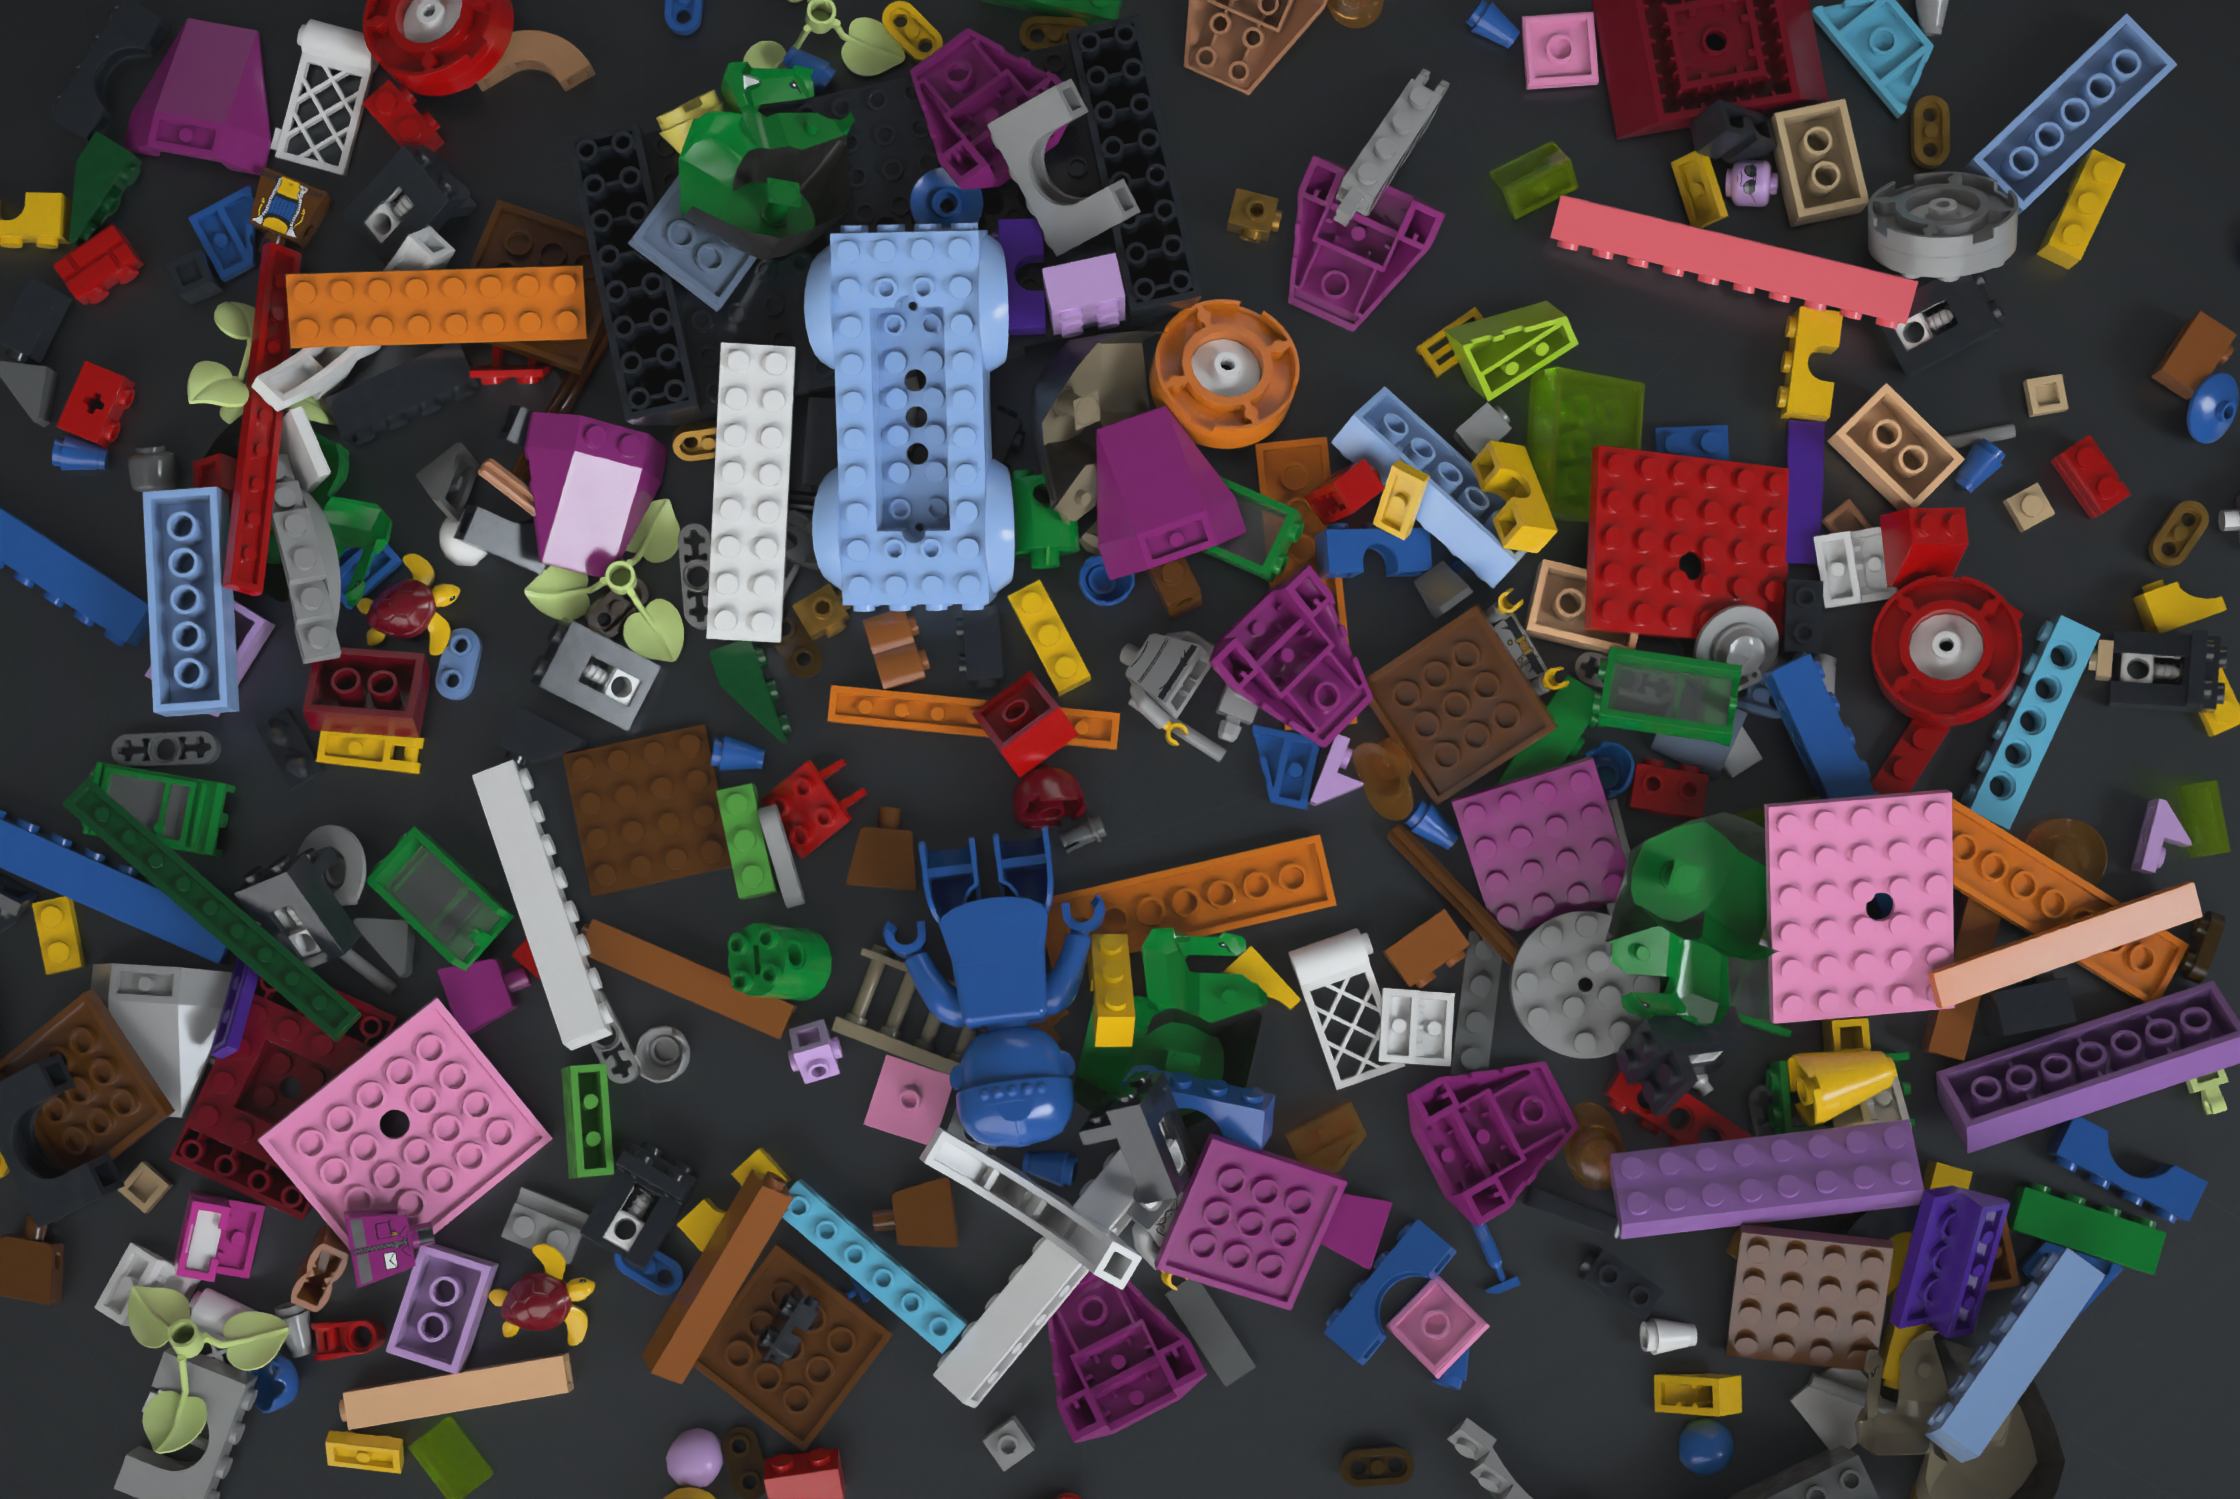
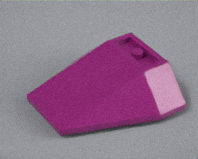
M188 18L131 112L123 148L130 152L160 157L162 151L221 162L229 170L261 176L262 169L266 167L268 161L271 133L259 32Z
M1166 405L1096 429L1097 546L1109 580L1151 569L1219 545L1247 532L1235 496Z

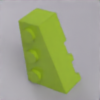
M1548 301L1444 330L1469 386L1488 402L1579 344L1567 316Z

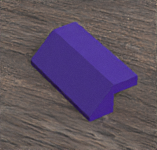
M1952 1185L1924 1190L1889 1322L1899 1329L1928 1324L1947 1339L1974 1334L2010 1202L2004 1198Z

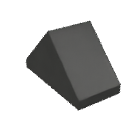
M0 361V378L30 418L45 428L51 422L58 373L46 366Z
M455 443L415 476L436 505L455 523L459 522L480 464L462 443Z
M1441 561L1413 581L1434 620L1473 593L1470 587L1444 561Z
M356 918L353 921L360 933L399 977L408 978L413 973L416 930L406 920Z

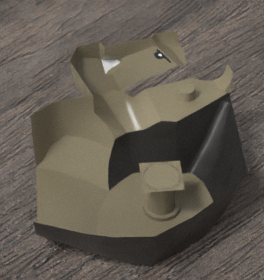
M1130 331L1105 333L1068 340L1048 363L1035 382L1031 392V425L1036 456L1050 497V507L1059 512L1064 523L1070 525L1069 520L1077 521L1097 505L1096 429L1151 411L1142 343L1151 336L1167 332ZM1096 521L1079 541L1086 551L1101 557L1097 546Z
M1926 1331L1912 1340L1908 1349L1901 1355L1899 1396L1896 1409L1884 1414L1878 1410L1883 1360L1879 1356L1878 1350L1869 1349L1867 1351L1864 1370L1869 1374L1865 1405L1859 1412L1855 1422L1857 1443L1873 1455L1925 1454L1916 1480L1918 1499H2054L2064 1469L2065 1458L2054 1422L2034 1380L2029 1384L1981 1455L1961 1463L1924 1434L1930 1427L1926 1420L1938 1405L1943 1406L1951 1398V1395L1947 1393L1951 1384L1959 1375L1964 1376L1972 1368L1968 1361L1976 1349L1934 1336L1939 1331Z

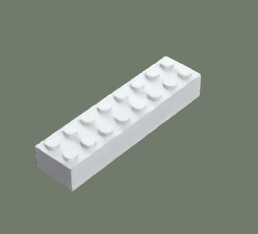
M721 342L706 639L781 643L796 361L795 347Z

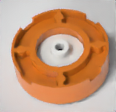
M1207 300L1196 303L1191 308L1179 312L1166 325L1164 332L1167 333L1162 334L1157 344L1150 368V391L1156 408L1166 405L1193 442L1211 448H1241L1259 442L1270 435L1284 419L1299 380L1300 366L1297 350L1284 327L1265 311L1260 315L1252 310L1240 307L1241 301Z

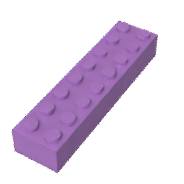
M2210 981L1936 1072L1937 1099L1968 1154L2240 1064V1021L2215 982Z
M1910 1119L1610 1155L1609 1171L1621 1239L1914 1206L1920 1204L1924 1192Z

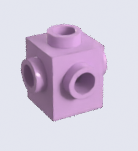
M824 1019L789 1029L792 1050L787 1051L793 1072L800 1070L805 1084L840 1074L837 1059L843 1057L841 1045L837 1036L831 1038Z

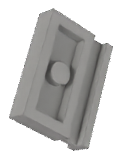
M521 1187L520 1194L513 1206L501 1237L529 1249H532L539 1243H547L564 1255L566 1264H571L582 1238L580 1231L591 1213L527 1187Z

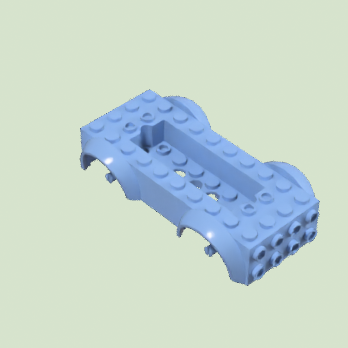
M951 223V231H942L941 224H914V232H905V224L877 225V232L869 233L868 225L840 226V233L830 234V245L818 253L812 261L807 275L804 297L805 323L810 345L817 358L835 370L838 466L831 470L822 480L814 503L812 536L818 567L822 575L830 583L842 590L843 605H853V611H874L875 607L881 605H889L890 611H909L911 607L918 604H925L928 611L947 610L948 606L953 604H962V610H982L984 606L989 605L998 596V591L1012 581L1014 571V511L1008 467L992 459L990 372L1005 363L1008 350V285L1002 245L988 235V230H978V223ZM910 370H920L926 377V384L920 391L910 390L905 383L906 374ZM914 406L923 408L927 413V421L922 427H915L908 420V412ZM914 443H921L928 450V458L923 464H914L908 458V449Z

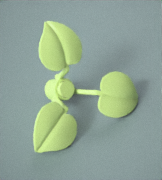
M787 0V1L792 2V3H798V2H801V1H804V0ZM807 0L806 25L803 27V31L793 47L799 49L811 31L823 34L834 28L839 37L846 41L841 49L842 61L852 73L858 76H878L904 62V50L886 33L881 22L866 17L856 18L851 22L848 34H846L840 26L841 22L835 19L836 7L831 0ZM760 41L750 47L744 56L743 62H748L752 68L786 69L781 64L786 56V51L777 42Z
M225 301L219 304L214 312L216 325L228 336L240 340L246 339L247 341L238 377L232 376L229 369L220 363L201 361L193 367L189 375L187 394L189 404L209 403L222 406L219 412L220 416L226 423L231 424L243 414L244 405L249 398L248 388L243 382L249 365L255 308L244 303ZM328 395L319 400L310 396L284 408L285 411L289 412L291 409L302 406L308 420L336 426L325 400Z
M660 499L651 502L626 549L628 552L636 553L632 559H628L626 562L616 561L607 568L605 577H601L600 581L590 587H587L589 582L588 575L550 566L547 570H543L542 575L539 574L524 589L529 601L539 611L549 617L561 621L564 617L576 620L584 616L590 607V600L587 594L594 593L603 586L608 585L616 594H628L639 611L630 615L624 624L623 635L628 647L633 652L647 659L667 662L676 661L684 643V626L678 610L664 599H655L645 608L633 590L637 584V577L633 566L641 560L642 556L651 563H662L672 558L679 549L678 536L680 527L670 500Z
M139 1285L132 1287L128 1302V1320L133 1336L141 1345L153 1349L160 1348L169 1341L177 1354L180 1370L181 1395L170 1390L158 1393L150 1399L143 1412V1428L154 1452L159 1454L169 1453L185 1447L202 1432L206 1424L208 1413L206 1403L199 1397H188L187 1358L198 1355L203 1349L204 1343H209L220 1349L227 1348V1359L234 1367L247 1371L257 1370L274 1359L287 1338L290 1327L284 1320L264 1312H242L232 1316L223 1325V1335L226 1341H220L211 1337L208 1332L200 1333L196 1324L190 1320L191 1309L188 1306L189 1301L179 1291L170 1288H152Z

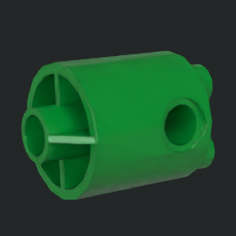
M1033 470L1011 472L1010 480L1014 511V558H1030L1032 569L1059 567V556L1080 551L1078 520H1069L1070 525L1062 521L1059 512L1050 507V497L1043 475H1033ZM1033 494L1042 495L1046 499L1047 504L1037 502Z
M753 923L743 928L739 933L732 934L728 940V968L731 976V986L738 992H743L748 996L807 1001L817 996L826 986L831 973L832 957L829 946L824 938L812 929Z

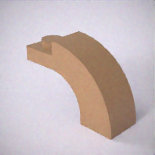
M521 30L512 32L510 43L496 66L477 82V85L483 92L516 72L536 69L552 75L566 92L596 75L582 52L567 40L544 31Z

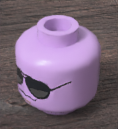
M1765 160L1737 161L1733 165V169L1727 168L1726 197H1731L1733 204L1736 206H1766L1769 203L1770 195L1778 194L1779 173H1772L1770 163Z

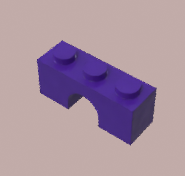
M1036 218L998 219L999 231H992V237L1001 243L1005 256L1008 285V336L1047 334L1045 291L1026 290L1016 281V276L1023 266L1030 263H1044L1043 230Z

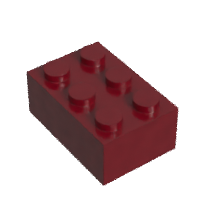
M340 647V658L312 662L303 706V712L310 730L420 738L431 677L424 653Z

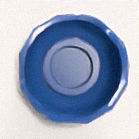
M1093 554L1085 559V562L1081 565L1078 572V586L1085 599L1098 606H1111L1127 598L1135 586V573L1109 580L1102 557Z
M1605 740L1601 741L1592 750L1585 752L1582 759L1593 756L1607 799L1618 797L1627 791L1632 784L1635 773V764L1631 752L1621 743Z
M277 1353L274 1359L264 1367L250 1371V1373L258 1376L254 1389L258 1390L254 1404L263 1413L273 1412L287 1406L298 1394L299 1378L292 1361L281 1353Z
M1703 1417L1690 1421L1681 1431L1678 1438V1458L1691 1474L1703 1477L1719 1474L1733 1458L1734 1440L1732 1433L1719 1420Z

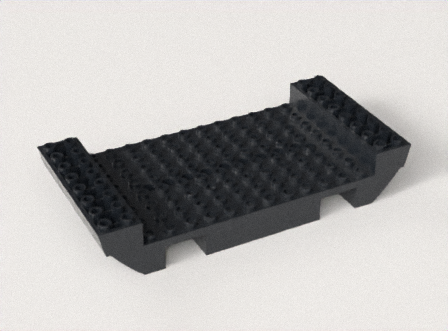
M1135 15L1069 29L1068 43L1013 54L1017 58L1023 57L1029 60L1032 66L1045 73L1049 71L1057 75L1062 82L1072 79L1088 110V113L1068 123L1059 143L1044 154L1045 167L1054 185L1065 194L1083 198L1089 197L1124 178L1141 211L1057 257L1053 249L1044 240V263H1030L1023 266L1016 276L1017 283L1029 291H1044L1043 268L1116 253L1125 293V320L1119 321L1120 325L1112 329L1098 330V326L1083 329V334L1094 332V335L1136 331L1183 309L1194 306L1202 297V291L1140 16ZM912 77L758 109L765 117L776 113H819L826 118L841 120L852 112L855 121L846 136L852 207L829 230L821 235L826 239V247L830 245V234L840 233V226L868 225L869 233L877 232V225L882 221L891 220L897 225L905 224V232H914L913 216L910 209L912 190L924 174L933 169L940 168L941 165L936 155L937 152L929 133L928 124ZM637 122L566 138L625 421L643 427L647 425H684L717 420L721 342L795 347L794 397L812 393L813 397L817 398L836 397L835 370L822 363L814 354L805 323L804 297L806 280L811 263L818 253H812L804 247L790 253L789 257L783 261L773 258L767 260L757 258L721 309L716 312L628 244L679 175L680 154L659 134L662 130L644 134ZM1012 178L1000 187L980 188L983 204L991 197H997L1004 203L1002 211L996 215H990L984 209L978 222V230H988V235L991 237L992 231H999L998 219L1036 218L1027 207L1019 203L1018 197L1022 190ZM945 201L941 204L940 208L942 211L948 212L954 204L951 201ZM1047 302V334L1009 335L1006 360L1025 356L1024 347L1063 339L1062 334L1054 335ZM913 369L906 374L905 379L912 377L920 379L924 378L925 375L922 371Z

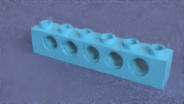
M2062 615L2051 619L2050 622L2046 620L2043 623L2036 638L2040 641L2036 653H2030L2023 664L2021 672L2025 676L2020 687L2016 685L2008 696L2006 705L2010 706L2007 715L2005 719L2000 718L1992 731L1991 737L1995 739L1990 751L1985 750L1977 763L1976 770L1980 771L1974 784H1968L1962 795L1961 802L1964 803V806L2005 831L2010 830L2099 639L2100 633ZM2053 648L2063 653L2064 663L2062 666H2057L2052 662L2050 655ZM2038 680L2045 682L2049 688V695L2046 699L2039 697L2036 693L2035 686ZM2023 713L2029 714L2034 720V727L2031 732L2023 729L2020 724V717ZM2008 745L2015 747L2019 753V759L2016 764L2008 762L2005 757V749ZM1993 778H1997L2003 783L2004 791L2000 797L1993 795L1990 791V781Z
M802 1179L798 1180L789 1190L793 1200L782 1217L943 1354L965 1328L968 1321Z

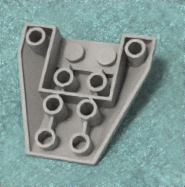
M93 964L91 989L96 991L174 1108L175 1112L168 1117L185 1118L211 1057L210 1050L232 972L150 965Z

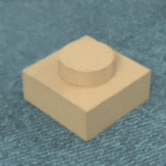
M2062 374L2026 379L2023 382L2029 417L2064 412L2069 409Z
M2038 482L2003 501L2020 533L2055 514Z
M2099 640L2097 649H2093L2089 658L2088 670L2095 671V680L2110 681L2113 640Z
M142 1161L124 1181L125 1186L118 1189V1191L142 1212L149 1213L173 1184L147 1161Z

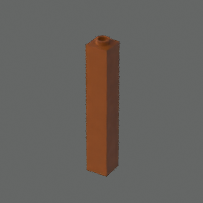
M1963 893L1960 895L1954 918V962L1993 949L2001 921L1999 915ZM1981 995L1957 1003L1955 1008L1930 1010L1920 1051L1955 1061H1964Z
M592 919L590 925L585 923L579 935L583 933L588 941L591 954L587 955V957L777 1039L784 1038L796 1011L797 1005L783 999L748 996L743 992H738L731 986L730 976L600 920Z
M753 1169L749 1173L642 1353L650 1373L681 1385L683 1384L793 1200L785 1186L786 1181L779 1175L770 1171L762 1174Z

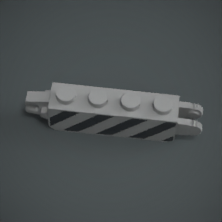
M1424 68L1415 80L1411 79L1343 178L1335 198L1341 204L1337 208L1333 220L1346 227L1356 212L1366 217L1370 214L1430 125L1450 83L1442 80L1437 84L1434 91L1430 90L1425 85L1429 80L1431 72Z

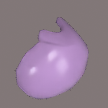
M702 1428L682 1432L668 1450L666 1456L668 1474L682 1487L698 1489L707 1487L713 1482L725 1463L721 1446L722 1442L713 1432Z

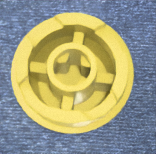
M715 90L695 97L675 109L656 117L662 129L659 134L680 154L693 119H697L705 113L726 112L725 101L720 102Z

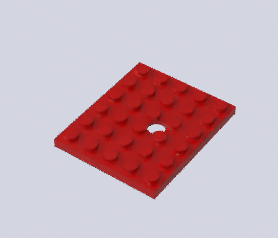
M1598 445L1592 447L1584 629L1696 641L1704 624L1717 612L1733 605H1751L1764 611L1773 620L1778 631V648H1780L1783 631V581L1788 576L1786 543L1789 469ZM1687 552L1697 555L1701 562V572L1694 580L1688 579L1686 573L1679 568L1680 558Z

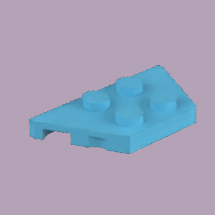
M1845 0L1842 4L1815 7L1811 11L1812 18L1898 119L1907 108V103L1920 79L1923 67L1928 61L1934 45L1896 0Z

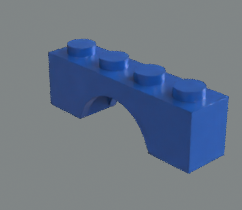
M1134 1065L1124 1078L1122 1089L1127 1084L1128 1078L1138 1072L1148 1071L1149 1074L1161 1072V1070H1157L1156 1067L1151 1065ZM1163 1071L1178 1109L1190 1108L1198 1110L1215 1121L1222 1131L1224 1138L1240 1142L1253 1149H1263L1272 1134L1275 1094L1263 1092V1090L1257 1087L1242 1088L1228 1085L1223 1080L1195 1078L1185 1072L1171 1073Z
M2082 1117L2060 1123L2046 1153L2056 1157L2054 1164L2072 1173H2075L2078 1168L2089 1174L2087 1181L2105 1190H2108L2110 1185L2121 1190L2122 1194L2120 1197L2139 1207L2144 1202L2156 1208L2153 1214L2169 1223L2174 1224L2176 1219L2190 1221L2208 1184L2207 1181L2171 1164H2163L2157 1170L2145 1176H2131L2117 1166L2110 1154L2108 1145L2109 1131Z
M1419 1219L1414 1224L1409 1222L1402 1228L1396 1238L1399 1241L1390 1253L1385 1251L1379 1256L1373 1265L1375 1271L1367 1281L1364 1279L1359 1281L1349 1295L1352 1298L1344 1309H1336L1326 1322L1328 1328L1324 1334L1363 1366L1387 1338L1380 1322V1306L1386 1292L1395 1283L1405 1278L1424 1277L1434 1280L1457 1253L1452 1246Z

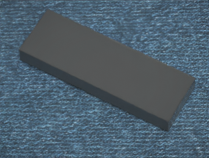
M1185 1279L1176 1285L1178 1290L1170 1289L1165 1293L1225 1387L1256 1368V1365L1202 1283Z

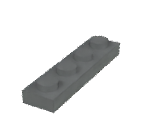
M1468 930L1467 941L1470 945L1465 948L1467 956L1464 957L1449 1075L1488 1071L1502 958L1475 930Z

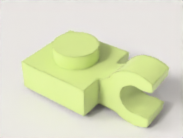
M2224 1069L2185 1081L2189 1093L2201 1091V1101L2206 1115L2227 1110L2226 1102L2218 1086L2229 1082Z

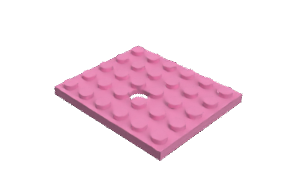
M1944 789L1764 804L1768 947L1780 951L1768 957L1770 1021L1776 1024L1941 1009L1936 1007L1928 972L1954 963L1952 792ZM1876 893H1886L1890 895L1893 901L1890 914L1879 920L1870 918L1866 912V904L1874 898ZM1952 1005V1006H1949V1007H1946V1008H1943V1009L1955 1008V1005Z
M437 996L257 1138L259 1143L349 1250L350 1246L344 1218L345 1211L405 1209L409 1226L431 1222L433 1234H436L553 1139ZM390 1110L403 1111L409 1118L408 1130L404 1135L397 1138L387 1137L380 1130L381 1117Z

